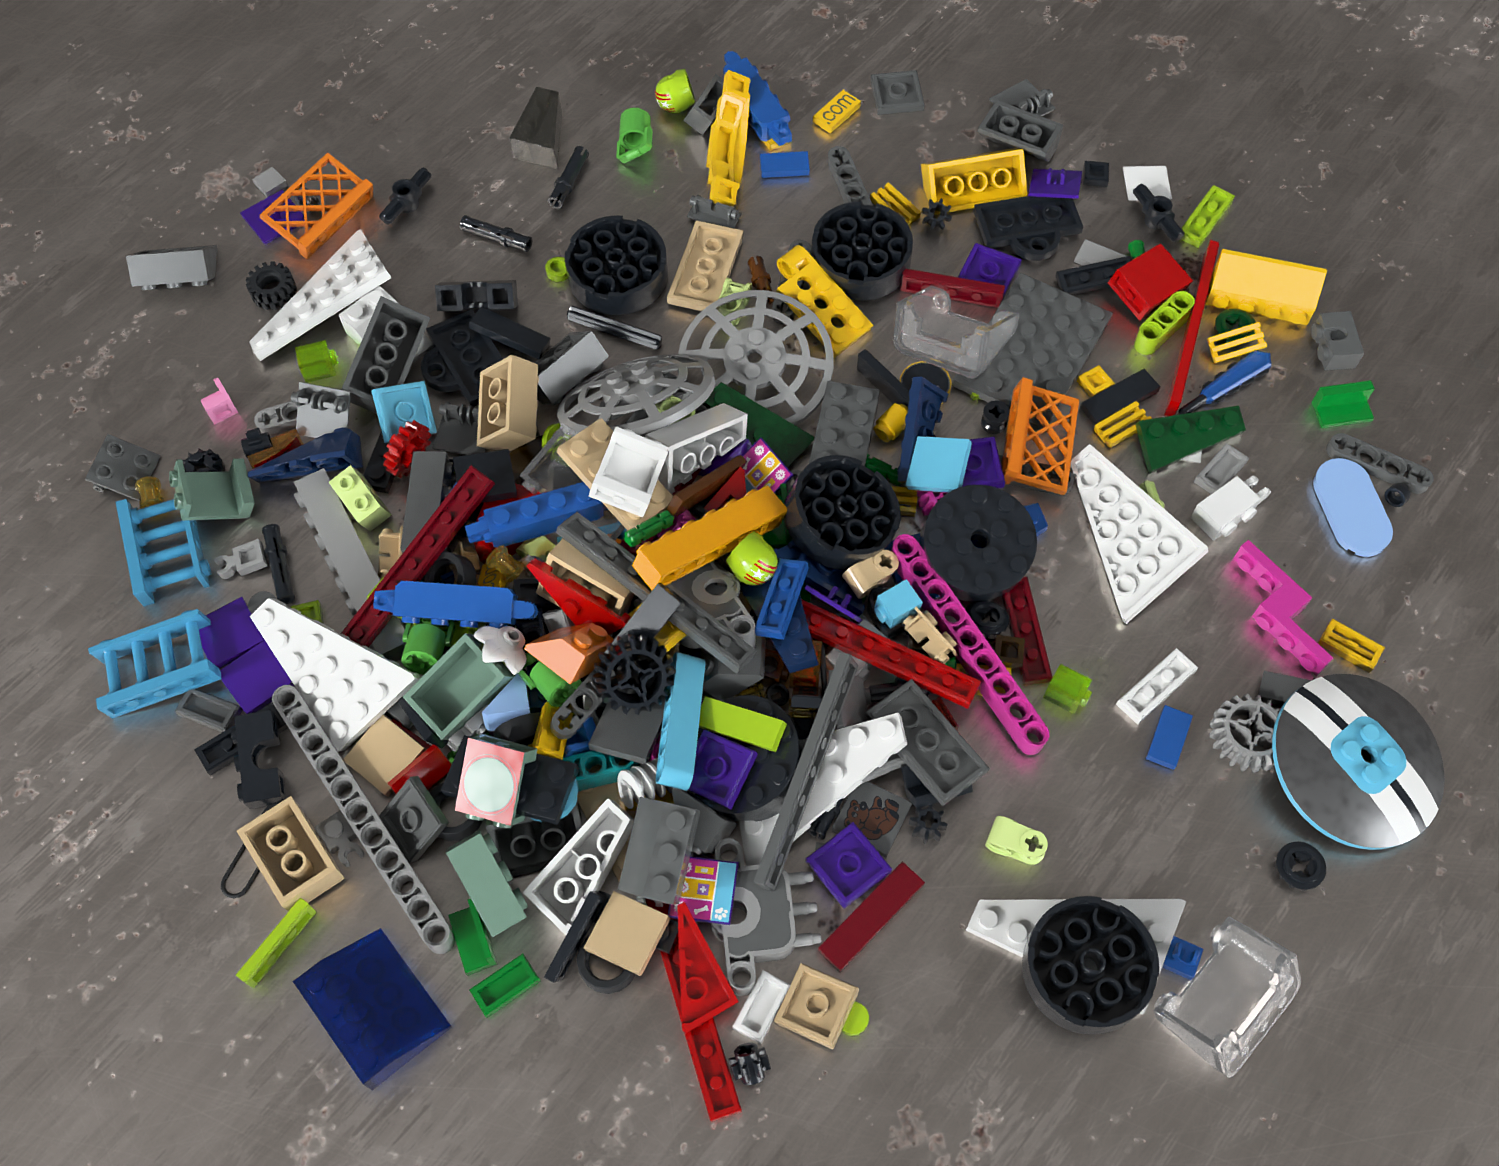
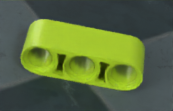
M1177 291L1168 298L1140 326L1134 342L1135 350L1142 355H1152L1186 323L1194 305V297L1186 291Z

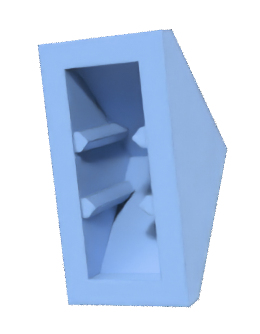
M516 674L482 711L487 730L494 731L502 723L530 713L526 683Z

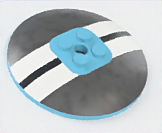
M1332 674L1306 683L1296 690L1282 706L1274 725L1272 737L1275 769L1290 802L1313 827L1327 837L1342 844L1360 849L1376 850L1392 848L1406 843L1417 837L1429 826L1438 812L1443 797V760L1430 727L1420 713L1403 696L1390 687L1367 677L1353 674ZM1361 749L1369 752L1371 763L1366 762L1362 758Z

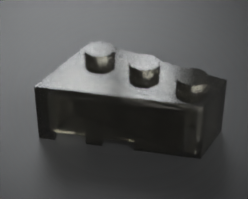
M541 87L535 88L509 138L513 158L558 169L559 136L562 120L559 92Z

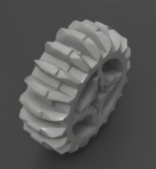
M1249 693L1244 694L1242 698L1236 695L1230 701H1224L1220 706L1221 708L1216 709L1214 712V718L1209 726L1213 729L1210 732L1209 738L1216 740L1213 744V749H1222L1220 759L1229 757L1231 759L1229 761L1230 766L1239 763L1241 772L1246 771L1249 766L1253 773L1258 772L1261 768L1264 771H1268L1272 765L1275 766L1272 737L1274 725L1281 708L1273 709L1271 707L1272 700L1263 703L1261 695L1256 696L1252 700ZM1239 715L1249 716L1247 720H1231L1232 717ZM1255 746H1271V749L1266 751H1253Z

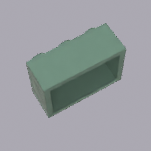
M464 634L403 696L441 740H449L454 733L464 727L468 720L484 706L489 705L515 677L501 661L483 662L482 649L484 644L474 638L472 634Z
M479 830L448 847L446 854L488 931L494 937L527 918L524 909L528 908V905L519 887L513 890L510 886L509 881L513 880V877L504 860L498 863L493 855L498 850L490 834L487 833L483 836Z

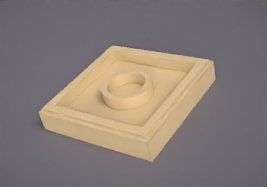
M382 715L371 725L343 761L384 795L389 797L393 790L387 783L425 752L426 749L386 716Z
M613 891L584 949L642 976L670 921V917Z
M801 963L774 1022L781 1027L833 1050L859 993V989L854 985Z

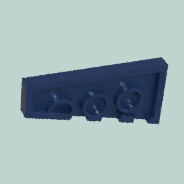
M913 377L912 386L909 390L910 400L908 413L905 417L904 439L901 443V461L897 470L898 482L906 485L917 437H936L933 430L935 423L941 422L943 415L940 410L941 403L947 402L949 395L923 377Z
M772 578L764 584L755 586L742 582L739 583L740 591L745 596L757 618L760 615ZM799 595L784 640L770 638L790 673L819 665L801 596Z

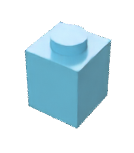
M906 579L878 595L874 611L878 619L882 623L886 622L891 629L902 623L907 617L917 614L914 608L917 606L920 610L923 602Z

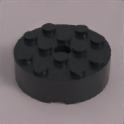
M861 201L849 202L832 208L819 219L812 236L811 256L851 300H875L892 293L901 286L903 271L906 268L910 269L913 236L907 222L894 210L877 203L876 206L861 205Z
M620 215L606 216L585 224L571 237V243L567 251H565L568 282L575 298L585 307L607 315H628L649 306L661 295L668 278L666 248L660 234L648 223L637 219V221L623 219V216Z
M843 455L824 456L808 464L789 489L784 501V505L787 507L784 521L794 543L812 560L826 567L838 570H847L854 564L871 558L884 550L894 538L901 518L898 499L888 481L878 471L874 473L861 465L863 461Z
M967 485L947 493L934 505L921 529L919 544L925 552L930 567L946 581L959 600L983 602L994 600V598L1011 591L1026 575L1036 555L1037 535L1031 516L1015 497L996 487ZM977 539L981 543L982 548L975 547L971 540Z
M753 695L732 697L722 702L783 720L787 723L776 752L714 733L754 750L758 755L732 809H728L697 794L695 795L707 806L731 820L755 822L766 820L780 813L807 738L799 724L776 703ZM698 729L697 742L705 729Z
M1095 896L1069 898L1051 907L1043 914L1030 933L1022 957L1025 985L1039 1010L1051 1021L1067 1030L1091 1035L1112 1032L1135 1018L1150 1002L1154 995L1157 977L1159 976L1158 952L1153 938L1145 925L1124 906L1115 905L1101 900V897ZM1084 958L1093 960L1097 970H1091L1084 966Z

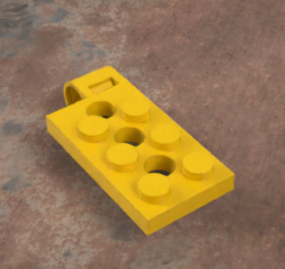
M796 245L777 260V267L780 273L788 280L780 285L776 292L796 299L816 314L830 337L834 358L872 329L874 325L804 247ZM800 280L806 281L810 289H801L797 282ZM814 300H823L826 303L827 308H818L815 305ZM786 303L798 318L806 315L800 309ZM831 319H840L844 326L842 328L833 326ZM811 323L806 326L824 346L823 339L815 324Z

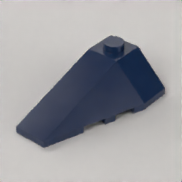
M337 428L334 430V433L324 434L249 471L248 477L261 483L307 476L323 468L326 473L343 471L350 465L355 469L363 468L360 436L349 428Z

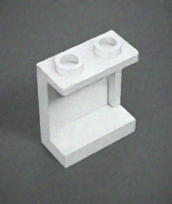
M615 427L598 473L593 481L589 497L643 517L669 447L657 440L637 435L632 430Z

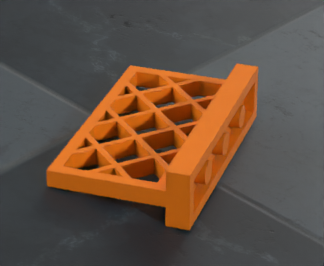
M327 153L260 214V219L298 248L300 255L305 259H309L373 198V184L366 178L364 180L360 179L332 155ZM329 162L337 169V174H322L321 169ZM309 180H320V190H305V184ZM322 180H337L338 189L323 190ZM340 180H351L356 186L353 189H341ZM291 196H303V205H288V199ZM306 196H321V205H306ZM324 196H339V202L336 205H324ZM304 211V221H289V212ZM307 211H322V218L318 221H307ZM274 212H286V221H274L270 216ZM290 227H305V234L297 239L290 233Z
M1022 377L1013 389L1001 464L1005 484L1009 485L1012 481L1064 496L1068 487L1079 399L1033 386V380ZM1033 395L1042 397L1047 405L1038 409L1032 400ZM1062 403L1071 406L1070 414L1063 416L1056 405ZM1048 409L1057 418V421L1051 424L1048 423L1042 414ZM1033 417H1036L1043 426L1037 432L1029 424V420ZM1059 424L1067 432V436L1063 439H1060L1053 429ZM1047 432L1054 444L1047 448L1039 438V435ZM1033 440L1040 450L1034 455H1031L1025 446L1026 442ZM1056 447L1064 455L1063 460L1058 463L1049 452ZM1041 455H1044L1051 467L1044 471L1035 460ZM1029 463L1037 475L1030 477L1021 474L1022 466ZM1054 470L1061 479L1060 485L1051 483L1046 474Z

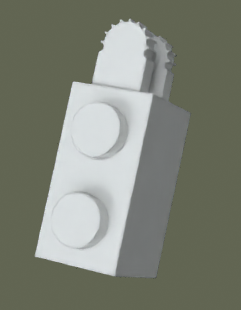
M1255 475L1244 482L1236 476L1197 504L1191 519L1213 541L1222 534L1226 537L1237 528V524L1240 521L1247 522L1257 513L1256 506L1270 495L1271 490L1265 487L1258 493H1254L1251 489L1256 486L1259 480Z

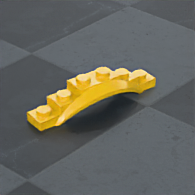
M728 70L724 75L722 96L718 99L716 119L711 125L706 167L709 168L710 200H713L714 203L719 202L728 206H735L745 159L750 78Z

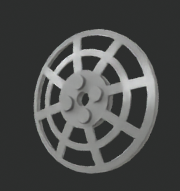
M748 290L733 293L707 306L694 318L687 328L678 354L701 358L707 363L708 359L723 360L726 372L715 381L714 388L720 382L728 385L733 381L737 385L746 388L745 396L755 401L756 389L773 385L780 394L755 402L765 408H771L786 401L795 414L785 420L796 426L806 420L821 404L827 381L832 380L834 370L831 340L825 326L816 314L806 305L792 297L766 290ZM757 297L755 308L737 310L725 317L717 310L719 306L734 300ZM767 298L789 303L803 311L806 315L793 321L778 311L767 309ZM754 315L753 327L739 331L731 323V321L737 318ZM709 316L716 324L706 335L702 348L686 350L693 330L700 321ZM764 317L775 318L787 326L774 333L769 329L763 328ZM811 323L815 324L823 339L826 360L810 357L808 342L801 329ZM720 329L730 337L724 349H709L713 338ZM795 334L800 343L802 355L786 353L783 341ZM752 353H758L762 356V359L757 363H751L747 358ZM786 364L800 366L797 377L788 387L781 378ZM701 368L702 376L704 378V369ZM809 368L823 370L824 375L818 390L811 400L803 406L794 393L803 384Z
M684 354L656 355L628 361L599 372L576 386L562 400L557 416L561 428L573 437L588 427L570 420L582 409L587 413L600 415L598 419L602 418L606 424L611 415L626 414L644 409L649 416L648 418L609 427L613 431L615 427L632 430L637 435L646 434L678 421L706 401L715 386L714 372L710 364L703 359ZM664 363L672 364V365H668V366H664V367L654 366V365H656V364H664ZM687 369H704L705 375L699 386L686 382L688 377ZM679 370L676 379L664 378L663 373ZM664 386H667V387H668V388H666L665 390H663L662 392H660V391L664 388ZM600 387V391L586 398L589 389ZM679 389L692 393L680 403L661 413L655 406V404L670 397ZM578 397V404L565 413L570 404ZM601 397L606 403L605 407L591 404Z

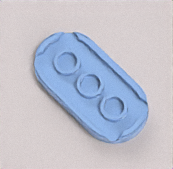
M1336 458L1324 462L1316 472L1313 486L1336 540L1347 551L1350 549L1358 556L1371 557L1380 554L1391 542L1393 528L1368 473L1359 464L1348 459Z

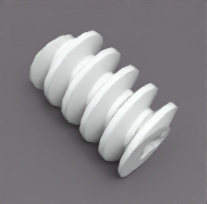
M658 758L647 762V765L633 766L630 770H622L618 774L617 785L619 795L627 808L632 809L634 807L633 799L638 804L639 798L644 797V795L646 798L655 799V792L659 797L665 796L666 789L669 793H672L673 787L656 783Z

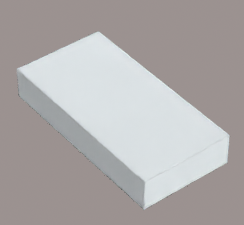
M762 970L733 1025V1029L761 1044L791 985Z

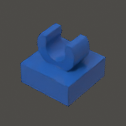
M1173 936L1162 968L1192 980L1195 977L1204 949Z

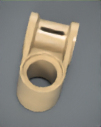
M882 550L875 556L851 566L842 574V577L857 598L861 599L870 594L874 587L881 586L890 579L891 574L898 568L899 560L893 552Z

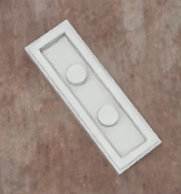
M1176 648L1119 699L1116 705L1138 725L1192 676L1198 667Z

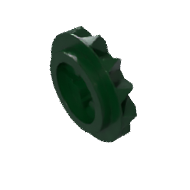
M1227 309L1217 316L1214 330L1218 331L1219 335L1232 331V326L1236 322L1239 323L1238 328L1254 324L1256 321L1249 313L1243 310ZM1254 330L1234 337L1227 338L1226 342L1228 343L1234 340H1238L1255 334Z

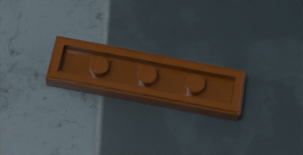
M738 455L685 487L673 496L666 510L674 518L720 490L739 467L743 468L747 460L743 456Z

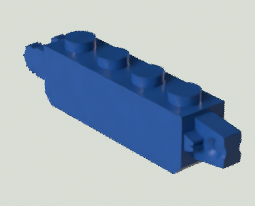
M728 51L724 54V60L727 64L723 69L724 75L728 70L750 78L748 122L761 141L767 142V140L773 139L779 146L791 142L792 133L788 127L790 115L787 109L782 108L777 95L772 94L765 79L762 80L755 65L752 66L747 57L741 59L736 52Z
M584 482L485 509L483 510L484 516L478 518V522L465 526V530L470 543L485 540V543L492 542L494 547L501 548L556 532L557 527L576 512L580 513L590 522L598 520L604 516V511L608 510V508L601 501L589 497L590 489Z
M401 581L395 586V590L375 591L373 603L374 609L391 612L393 616L402 617V623L419 624L420 618L431 619V625L449 626V620L460 621V627L478 628V622L490 623L489 626L500 629L507 626V624L515 625L516 619H534L539 612L535 603L517 601L518 596L509 588Z

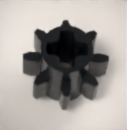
M942 198L939 202L935 203L930 199L928 202L929 209L922 208L921 213L927 215L922 223L931 225V231L934 227L938 226L943 230L945 227L944 221L950 222L952 219L950 215H947L951 205L945 206L942 204ZM935 211L940 212L938 219L933 218Z
M260 428L248 430L245 433L247 438L241 439V445L246 458L254 457L256 463L268 459V453L274 451L269 433H261Z
M932 804L923 810L916 808L915 814L917 817H910L909 825L915 826L912 837L919 836L923 838L924 844L933 837L936 841H939L941 833L938 830L944 831L948 825L946 822H941L944 811L937 812L933 809ZM925 820L930 821L931 828L925 827Z
M755 1043L739 1045L734 1050L735 1057L728 1059L734 1080L741 1079L745 1085L760 1083L765 1078L764 1071L771 1069L765 1048L758 1049Z

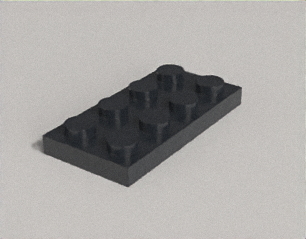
M463 736L441 789L444 795L455 798L458 796L467 741L470 736ZM537 754L535 761L524 766L516 814L558 825L579 771L578 765Z

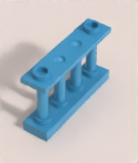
M127 499L116 502L133 595L143 607L155 603L153 592H156L157 588L189 578L197 577L204 588L210 587L208 576L212 572L207 559H204L196 520H181L145 532L140 530L139 524L143 522V519L176 510L174 499L142 509L133 508ZM186 531L188 543L149 555L144 552L143 546H146L147 542ZM191 554L193 566L154 578L149 576L148 569H151L152 565Z
M198 609L188 610L179 616L115 639L104 640L98 645L88 648L89 654L103 664L105 663L110 691L107 695L96 698L97 709L113 719L221 680L220 669L208 659L204 660L199 629L211 625V620ZM187 634L192 662L188 666L177 669L172 639ZM160 643L165 672L160 676L149 679L144 649ZM133 654L137 682L135 685L122 689L117 659Z

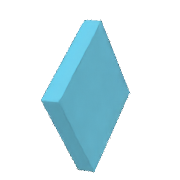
M425 381L372 390L384 443H388L393 434L397 435L399 433L400 426L405 428L407 421L412 423L415 420L428 427L429 433H437Z
M918 436L905 486L908 490L947 493L962 487L972 445L969 439Z

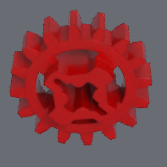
M415 420L412 423L407 421L405 428L399 427V433L392 435L389 440L390 443L386 446L389 450L383 456L387 458L383 463L387 467L386 471L399 478L409 476L413 451H426V447L431 444L428 441L431 437L428 427Z

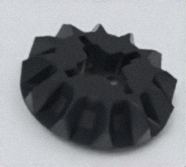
M199 448L194 454L188 452V458L182 460L185 472H223L222 459L219 454L214 453L211 449L203 451ZM204 463L206 468H200L197 471L194 467L196 465L201 466Z
M990 601L973 602L965 608L986 638L991 634L996 636V634L1000 635L1001 632H1006L1009 616L1000 605ZM990 616V621L986 623L981 621Z
M1299 841L1291 842L1283 846L1277 853L1275 867L1280 874L1279 879L1287 882L1289 888H1298L1305 891L1316 888L1326 876L1325 860L1322 854L1312 845ZM1295 860L1298 863L1310 862L1304 869L1305 874L1301 870L1297 872L1292 871L1296 864Z

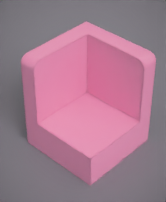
M218 377L213 380L219 391L201 399V403L214 425L238 413Z

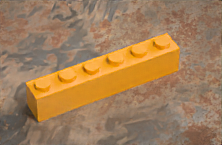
M768 485L759 490L752 489L739 500L732 499L723 508L717 511L712 509L703 518L697 521L690 520L681 529L675 532L670 530L653 543L650 541L644 543L636 551L637 556L632 567L651 590L658 583L666 586L733 551L751 532L755 531L763 535L775 529L784 519L787 507Z

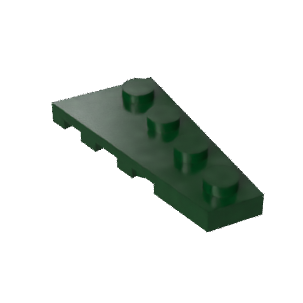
M722 382L713 389L708 399L702 403L707 409L725 403L746 413V439H749L753 446L760 437L763 438L787 467L797 459L815 438L813 435Z
M1239 406L1141 420L1135 424L1148 474L1246 431Z

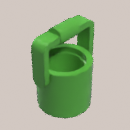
M629 108L623 111L620 116L616 157L622 163H627L650 151L652 148L653 131L651 128V117L645 110Z
M420 618L419 624L415 626L414 623H406L403 633V642L406 644L401 659L403 666L413 673L424 675L443 656L445 647L451 646L455 632V621L449 620L447 635L440 628L436 627L443 625H431V619Z
M528 652L525 654L527 659L523 669L538 659ZM540 661L531 670L530 678L523 669L517 673L531 690L536 687L553 707L562 706L582 683L579 679L569 684Z

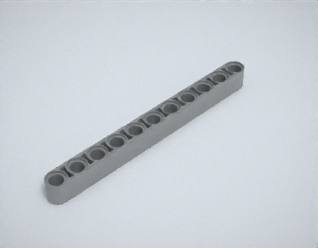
M283 685L277 688L272 695L274 706L422 940L434 953L445 954L449 952L455 944V937L451 927L314 714L294 686ZM294 699L292 704L284 706L288 700ZM309 721L305 727L298 728L302 722ZM323 743L320 749L312 751L316 744ZM338 765L334 772L326 774L329 767ZM346 788H352L349 795L341 797L342 791ZM367 810V814L363 819L355 820L359 812ZM383 834L378 843L370 844L374 835ZM398 858L395 866L385 868L389 859ZM409 881L414 882L410 891L406 893L401 892L403 884ZM430 906L429 912L424 917H416L420 907ZM446 931L442 941L438 943L432 942V937L436 932Z

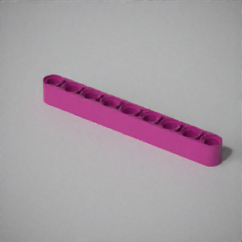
M909 534L899 535L895 538L891 552L899 560L896 571L903 581L908 580L923 602L921 606L923 610H927L938 622L936 626H939V632L942 634L946 631L957 643L953 647L958 654L956 658L969 676L981 681L979 686L980 693L1019 750L1027 755L1039 753L1049 739L1047 726L946 581L930 567L925 552L918 541ZM898 549H905L910 554H903ZM914 571H920L925 576L919 577L914 573ZM935 593L941 599H933L929 594ZM945 616L954 617L957 622H949ZM961 639H967L971 641L973 645H964L961 642ZM977 662L985 663L989 669H981ZM993 686L1002 687L1006 693L1000 694L996 692ZM1015 709L1019 711L1022 718L1014 717L1010 710ZM1027 734H1034L1039 742L1030 741Z

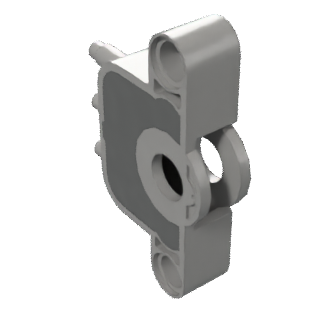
M712 561L670 583L755 649V622L740 601V584L732 573L719 570ZM717 583H722L725 586H719ZM640 598L634 600L633 603L635 608L638 607L643 602V600H641ZM688 635L679 641L688 648L702 647Z
M725 838L715 847V860L726 861L721 858V855L728 850L734 851L737 854L736 858L731 860V862L739 863L733 908L742 909L747 916L739 924L722 925L710 923L716 937L724 942L727 981L737 996H746L751 993L756 984L755 963L782 960L792 953L794 947L810 946L822 942L820 933L796 934L794 916L814 913L818 909L815 902L792 903L790 885L813 882L814 877L812 872L787 873L782 869L775 891L765 890L754 883L760 865L744 866L741 844L733 838ZM739 972H745L751 979L745 985H738L733 981L734 975Z

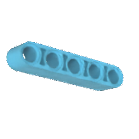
M675 652L672 657L673 662L670 665L674 666L676 673L670 676L674 680V685L667 686L670 694L665 697L656 783L687 791L694 774L705 659Z

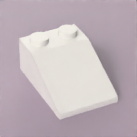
M380 286L367 293L339 314L346 334L359 346L380 296L398 303ZM425 334L412 364L434 348V345Z

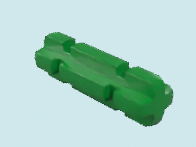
M867 455L866 468L874 473L878 471L885 479H890L889 482L897 486L901 484L898 482V468L892 469V465L875 457L871 459L869 458L870 455Z
M664 510L658 513L657 516H653L636 525V527L625 531L624 541L630 547H634L642 543L641 540L645 541L660 533L662 529L665 530L672 526L674 516L668 510Z

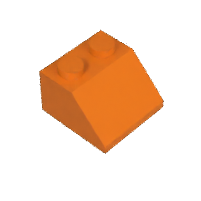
M588 623L558 628L526 644L524 649L566 682L572 684L594 670V663L601 662L598 656L599 652H605L607 650L606 644L612 643L614 639L607 634L604 628Z

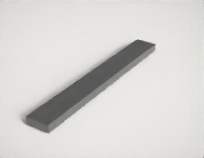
M574 513L557 527L556 533L641 600L644 601L652 590L632 567L636 557L580 513ZM668 584L665 586L683 601L669 619L673 625L736 674L755 657L757 650L673 585Z
M843 652L839 654L755 876L754 883L765 890L775 891L855 677L858 664L850 654Z

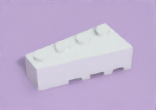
M723 403L646 434L645 438L657 440L669 447L658 480L671 494L675 492L674 487L677 484H686L692 479V473L699 468L706 469L711 465L715 456H723L746 439L747 414Z
M608 798L522 892L565 935H567L589 892H599L632 832L634 819L619 804Z

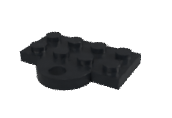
M1024 196L974 205L973 212L986 247L996 248L1010 245L1018 256L1031 261H1041L1050 258L1057 251L1061 237L1081 234L1083 230V224L1073 198ZM1034 245H1040V246H1042L1044 249H1043V250H1036V249H1034L1032 246H1034Z
M471 309L426 328L427 335L434 348L429 350L423 357L421 372L424 381L432 389L440 392L460 390L468 405L475 407L479 405L480 372L503 360L490 337L469 328V322L475 315L474 310ZM434 370L442 371L438 376L429 375Z

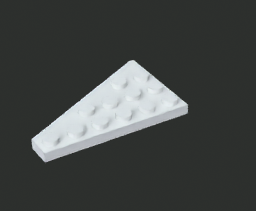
M361 229L356 231L249 341L254 354L260 361L391 278Z
M1089 444L1071 460V468L1122 621L1127 624L1208 552V547Z
M268 598L250 616L337 751H345L421 679L418 673H413L399 666V663L386 659L384 655L367 646H361L350 640L348 636L339 634L329 626L306 617L300 611L287 607L285 603L277 599Z
M899 713L834 730L793 842L811 827L810 824L825 811L829 812L835 807L838 800L845 798L862 784V780L875 768L883 766L891 755L897 754L907 745L902 717ZM779 814L757 822L739 820L746 866L760 865Z
M1067 899L979 900L966 931L1023 957L1026 941L1039 919L1051 907ZM1101 899L1118 906H1124L1145 925L1153 938L1158 952L1160 974L1186 901L1182 899ZM1084 958V966L1091 970H1097L1093 960ZM1147 1006L1140 1012V1014L1143 1015L1145 1013Z

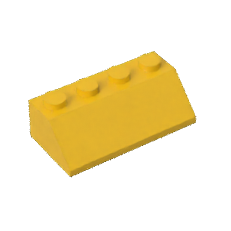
M1012 148L921 164L923 188L928 202L930 199L934 203L939 202L942 198V204L945 206L951 205L949 212L974 208L975 204L1027 196L1023 149Z
M1222 249L1213 270L1205 305L1225 309H1240L1249 314L1308 325L1316 310L1327 269Z

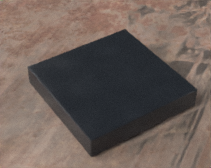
M509 449L453 457L457 482L471 465L495 482V485L481 503L518 498Z

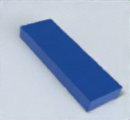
M779 559L755 626L756 636L784 640L809 569L806 561Z

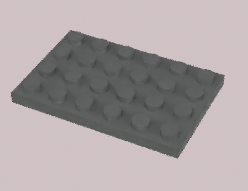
M1020 273L953 378L952 386L971 395L972 392L979 395L978 398L986 402L1002 401L1009 407V410L1013 389L1022 377L1033 380V386L1067 395L1109 324L1113 313ZM1033 395L1032 400L1038 409L1047 405L1042 397ZM1062 403L1056 405L1058 409ZM1050 409L1042 413L1050 424L1055 415ZM1036 417L1029 420V422L1043 428Z

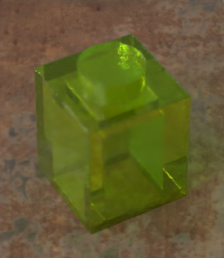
M326 340L295 347L298 366L306 383L337 376L335 365L339 364L335 349L330 350Z
M1060 663L1043 698L1075 714L1079 705L1086 706L1093 693L1088 690L1092 679Z

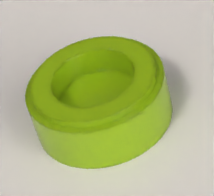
M553 257L547 261L545 269L550 280L562 282L568 279L564 257Z
M854 1002L842 1029L844 1034L857 1036L867 1028L869 1014L861 1003Z

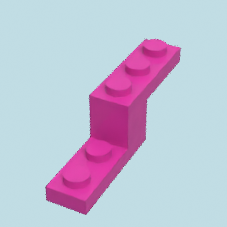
M1247 540L1240 546L1233 559L1243 571L1248 572L1258 581L1262 589L1271 593L1258 606L1252 617L1262 629L1267 630L1278 640L1279 645L1283 649L1290 651L1306 670L1318 676L1333 660V657L1293 621L1306 608L1312 597L1251 541Z

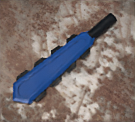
M1257 350L1242 355L1239 362L1234 361L1227 367L1226 372L1221 371L1214 377V381L1206 382L1202 386L1199 396L1178 409L1179 415L1192 413L1204 404L1219 403L1225 399L1226 394L1232 395L1239 391L1240 386L1251 384L1255 377L1261 378L1266 375L1272 366L1270 353Z

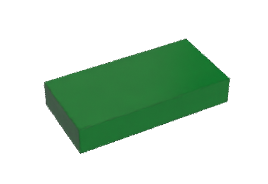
M522 953L469 989L485 1017L488 1018L541 982V980Z

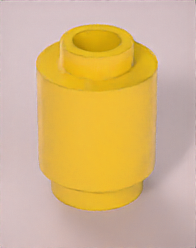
M894 403L876 420L873 430L882 441L889 442L890 440H895L905 430V417L908 413V407L903 404Z

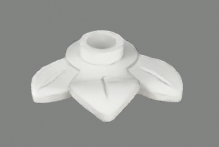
M484 626L474 633V638L484 644L482 649L483 662L505 661L508 670L513 675L523 669L527 659L522 649L525 645V638L518 629L511 626H504L500 629Z

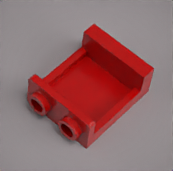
M1160 243L1117 269L1108 284L1137 319L1141 321L1155 307L1165 302L1175 292L1185 291L1193 280Z

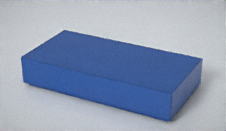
M808 151L760 154L762 178L810 175Z
M1164 705L1146 759L1174 770L1177 767L1193 715Z

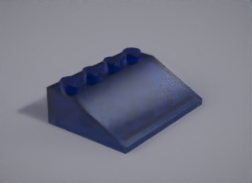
M381 928L320 960L293 981L362 1084L371 1090H374L452 1028L451 1024Z

